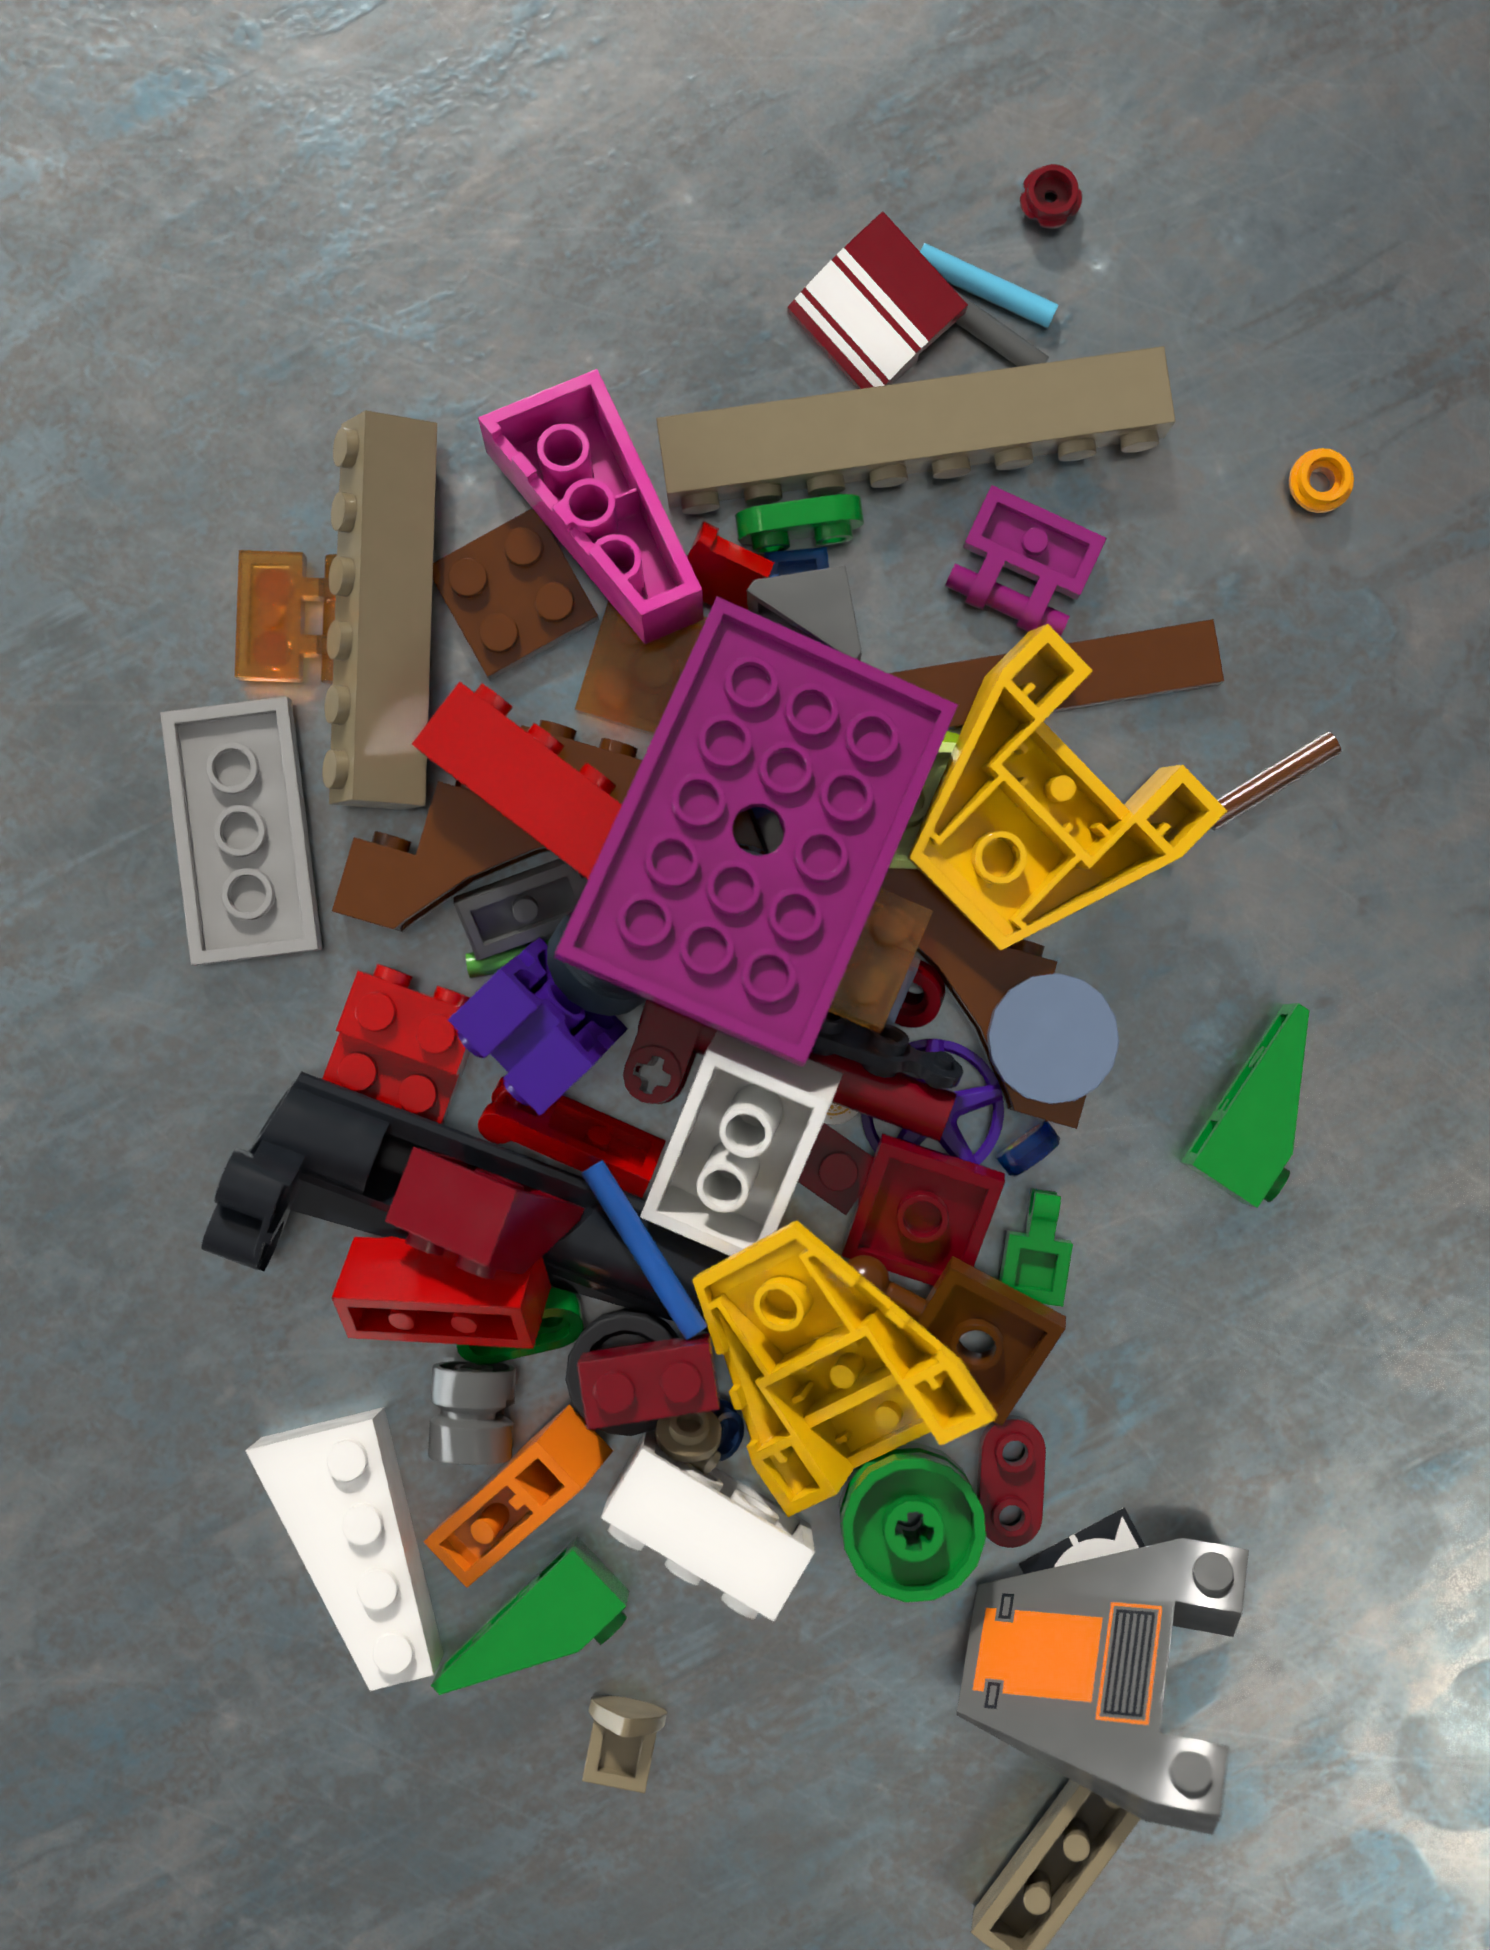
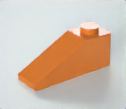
M569 1404L512 1456L510 1461L505 1462L423 1542L459 1581L468 1588L580 1492L611 1455L613 1449L594 1429L587 1430L586 1421Z

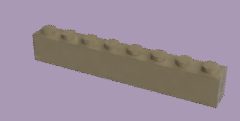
M1164 346L656 418L669 508L682 507V512L685 514L711 512L720 508L719 501L744 498L747 505L770 504L783 498L782 492L807 489L809 496H828L844 491L846 489L845 483L870 480L871 487H891L907 482L908 474L933 471V477L936 479L955 478L971 472L972 465L995 462L996 469L1012 470L1031 465L1034 462L1033 457L1056 453H1058L1060 461H1075L1095 455L1097 453L1096 448L1121 445L1122 452H1139L1158 446L1159 439L1165 438L1176 422Z

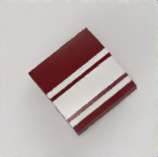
M882 211L809 282L787 307V312L857 389L892 385L917 363L918 356L966 313L968 304Z

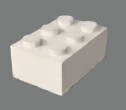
M718 1030L703 1058L640 1217L729 1256L776 1232L843 1074L809 1059L800 1067Z
M656 1431L645 1432L608 1493L601 1517L611 1524L608 1532L615 1539L634 1550L641 1551L644 1545H647L667 1557L664 1563L665 1566L686 1582L698 1585L701 1579L722 1590L724 1592L721 1597L723 1602L739 1614L755 1619L758 1613L774 1622L815 1553L811 1524L796 1515L787 1517L781 1506L716 1467L709 1474L704 1475L690 1463L677 1461L667 1456L657 1443L655 1438Z

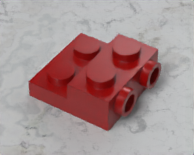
M378 963L373 974L357 971L336 1028L339 1035L322 1079L444 1125L470 1052L464 1047L458 1037V1030L448 1019L471 997L438 985L433 996L409 988L413 976Z

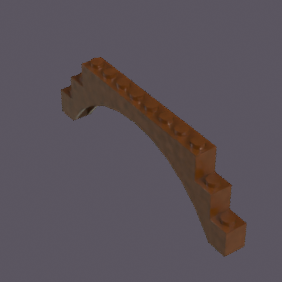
M540 720L539 726L565 746L558 756L577 771L585 763L597 769L617 786L610 796L623 804L642 760L635 758L638 749L629 744L608 738H601L599 747L575 741L576 730L558 723ZM521 725V728H522L523 730H525L526 732H527L528 729L530 728V727ZM456 780L455 786L438 781L416 855L409 853L411 841L375 831L372 842L356 837L353 838L332 911L404 932L415 922L474 882L537 855L551 851L458 780ZM748 810L740 812L735 817L732 825L733 837L737 845L742 850L765 855ZM888 868L870 911L881 917L928 964L940 973L946 988L976 1031L991 1069L1000 1085L1007 1109L1077 1129L1087 1094L1075 1101L1053 1104L1022 1097L1003 1081L990 1061L986 1035L992 1011L1002 997L1011 988L1030 977L1054 974L1057 961L1042 957L1045 948L1043 945L1024 939L1003 950H998L919 869Z

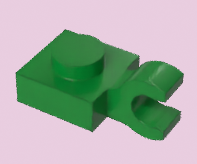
M1031 1188L1027 1209L1026 1233L1007 1231L999 1281L1042 1304L1063 1307L1073 1243L1070 1240L1055 1238L1061 1196H1058L1055 1191Z

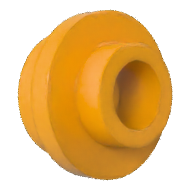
M1326 448L1313 449L1303 454L1295 462L1289 475V489L1294 500L1304 509L1315 513H1326L1337 509L1348 499L1354 485L1353 470L1346 458L1340 453ZM1315 472L1324 474L1329 480V490L1326 492L1316 491L1311 486L1310 475Z

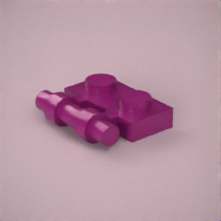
M991 485L963 545V548L984 557L985 560L979 573L955 563L945 586L967 596L965 603L980 610L983 609L984 605H987L1017 619L1018 623L1016 626L1029 632L1049 624L1061 637L1070 616L1049 607V601L1055 590L1075 600L1080 597L1107 538ZM1003 566L1036 581L1030 597L996 582Z

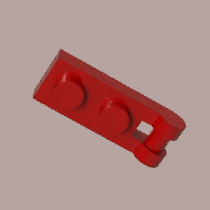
M503 1077L500 1078L492 1092V1103L485 1107L478 1120V1130L485 1139L496 1144H505L513 1141L581 1172L586 1171L603 1160L622 1190L640 1198L643 1197L666 1140L564 1095L559 1097L544 1113L539 1115L531 1106L518 1102L506 1089Z

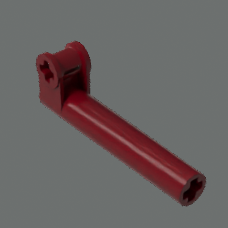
M647 999L639 1020L637 1035L624 1066L623 1078L625 1087L634 1098L644 1103L660 1105L671 1102L684 1089L696 1055L705 1056L718 1030ZM810 1052L807 1059L843 1074L831 1103L940 1141L957 1093L945 1088L936 1089L930 1087L926 1081L904 1072L897 1073L890 1078L879 1077L866 1071L859 1062L836 1054L822 1056ZM662 1058L664 1060L662 1070L671 1075L668 1086L656 1085L651 1094L646 1091L648 1080L641 1077L640 1072L643 1065L654 1066L658 1059Z

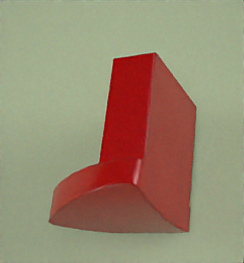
M702 521L687 559L702 588L703 602L713 606L716 597H719L748 610L747 589L754 580L768 578L774 562L718 536V527Z

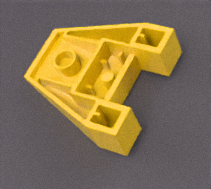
M1049 624L1029 631L984 677L907 857L998 950H1003L1183 857L1227 812L1183 764L1159 768L1123 804L1044 723V720L1093 671Z

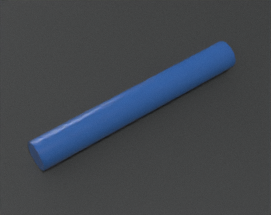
M602 1160L581 1173L685 1340L707 1327L706 1322L605 1162Z

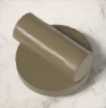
M712 1411L658 1419L655 1438L660 1449L667 1456L677 1461L690 1463L704 1475L709 1474L716 1467L721 1457L717 1448L721 1441L722 1429L719 1419Z

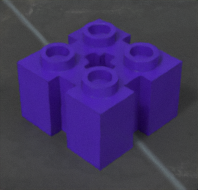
M540 937L526 947L518 956L516 955L501 967L448 1019L458 1030V1037L464 1047L479 1058H486L491 1054L508 1072L503 1077V1082L508 1092L518 1102L531 1106L539 1115L544 1113L579 1080L628 1029L615 1015L605 1016L588 1012L568 1000L553 981L547 965L548 945Z

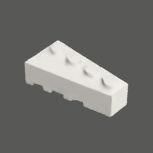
M385 1407L261 1437L245 1451L369 1690L372 1691L433 1676L444 1653Z

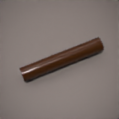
M1326 732L1217 799L1227 812L1211 828L1217 830L1342 753L1341 746L1331 732Z

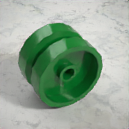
M917 1442L907 1443L856 1467L845 1482L839 1500L840 1529L844 1550L856 1574L878 1594L905 1603L934 1601L959 1588L978 1566L986 1541L984 1510L964 1470L943 1451ZM909 1512L920 1513L921 1519L913 1527H905L898 1522L899 1520L908 1522Z

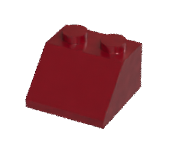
M413 1147L385 1222L409 1232L405 1241L406 1244L437 1256H442L445 1249L459 1255L456 1263L457 1267L472 1274L493 1279L496 1270L523 1275L580 1221L584 1208L453 1157Z

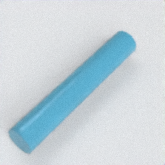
M924 243L920 252L948 283L1043 327H1049L1059 306L1058 304Z

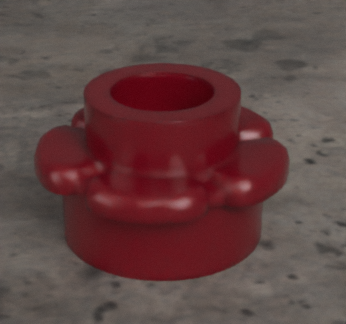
M1050 164L1037 168L1030 172L1023 182L1025 192L1020 196L1021 209L1028 219H1037L1044 228L1063 226L1067 218L1075 216L1081 207L1082 192L1079 189L1077 179L1064 166ZM1048 192L1054 193L1056 200L1054 202L1046 201L1045 194Z

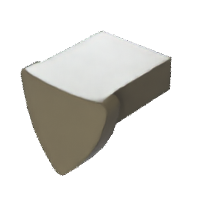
M611 1695L591 1697L589 1713L594 1722L582 1781L645 1793L656 1734L665 1726L667 1711L654 1704L627 1697Z

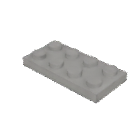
M285 696L160 712L191 965L201 966L322 950L292 700Z

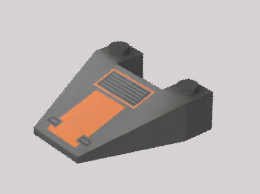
M1180 1538L977 1585L957 1706V1716L1144 1821L1213 1835L1222 1814L1228 1746L1160 1733L1172 1626L1234 1637L1243 1611L1249 1550Z

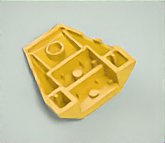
M797 1220L702 1271L692 1280L716 1355L723 1354L733 1383L732 1388L728 1392L734 1410L742 1411L751 1441L746 1447L751 1463L787 1517L837 1495L853 1469L930 1432L941 1446L994 1421L997 1413L959 1357Z

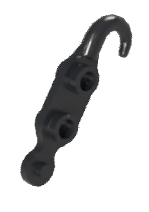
M830 1004L810 1051L822 1056L836 1054L859 1062L866 1071L879 1077L890 1078L903 1071L912 1072L926 1081L930 1087L936 1089L957 1087L963 1075V1067L949 1053L943 1051H919L910 1045L908 1035L900 1028L884 1023L873 1026L848 1017L843 1009L834 1004Z

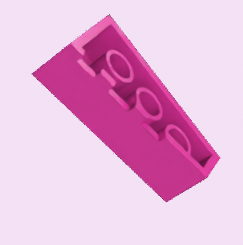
M598 369L478 417L486 453L644 644L704 620L702 588Z

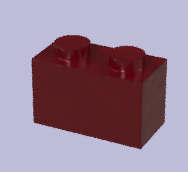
M710 1333L694 1335L688 1340L681 1337L584 1352L577 1362L587 1430L718 1410L720 1407V1393Z

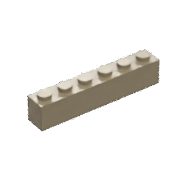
M365 410L342 423L334 439L333 460L335 465L340 467L339 492L335 495L331 507V524L333 529L338 531L337 556L333 559L329 571L330 592L336 595L335 620L331 623L327 634V653L329 658L334 660L333 685L327 691L324 706L326 720L331 724V749L327 751L324 757L322 768L323 782L329 788V804L393 810L425 806L427 757L412 745V742L428 723L437 453L436 422Z

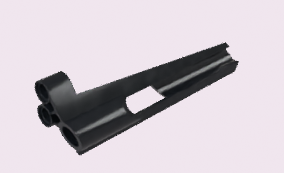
M302 1071L276 1105L249 1151L238 1147L233 1151L220 1179L214 1201L217 1203V1206L211 1216L201 1249L206 1252L264 1272L274 1254L290 1211L381 1237L392 1236L406 1239L409 1232L385 1222L413 1147L453 1157L467 1164L586 1208L580 1221L542 1256L551 1286L673 1321L583 1177ZM624 1193L705 1321L692 1280L697 1274L730 1256L641 1218L640 1215L646 1201ZM708 1327L702 1330L709 1333Z

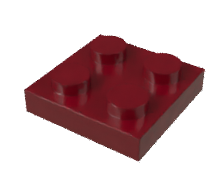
M882 1133L845 1237L841 1256L849 1259L860 1255L872 1256L880 1260L887 1271L932 1286L935 1285L952 1256L974 1267L1005 1184V1173Z

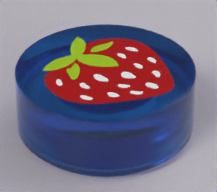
M1044 1120L1007 1145L996 1156V1159L1009 1176L1013 1175L1015 1177L1050 1154L1060 1144L1059 1140L1061 1138L1050 1123Z

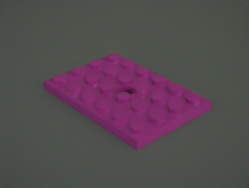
M716 597L558 945L554 958L802 1067L807 1061L958 705L740 606ZM752 807H763L775 813L779 818L781 829L784 831L783 841L779 848L770 854L762 856L752 855L742 850L737 845L732 832L733 821L740 812L747 811Z

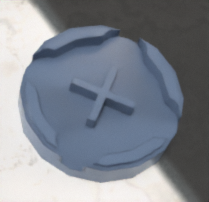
M1059 973L1030 977L1011 988L993 1009L986 1034L990 1061L1003 1081L1022 1097L1048 1104L1075 1101L1098 1088L1114 1066L1120 1043L1116 1016L1104 996L1084 980Z

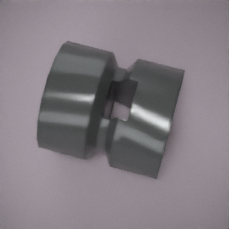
M469 1361L440 1362L432 1366L431 1402L441 1408L439 1415L430 1420L428 1457L430 1459L443 1463L462 1465L499 1464L512 1459L514 1422L504 1416V1409L515 1403L516 1367L504 1363L476 1364Z

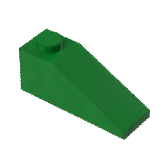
M1299 1003L1284 1004L1181 1160V1163L1243 1204L1255 1208L1259 1207L1263 1199L1271 1202L1280 1193L1290 1175V1170L1285 1168V1165L1293 1155L1310 1011Z
M577 1536L439 1668L431 1687L439 1695L580 1652L593 1638L601 1645L613 1636L627 1620L628 1617L622 1610L627 1606L630 1591Z

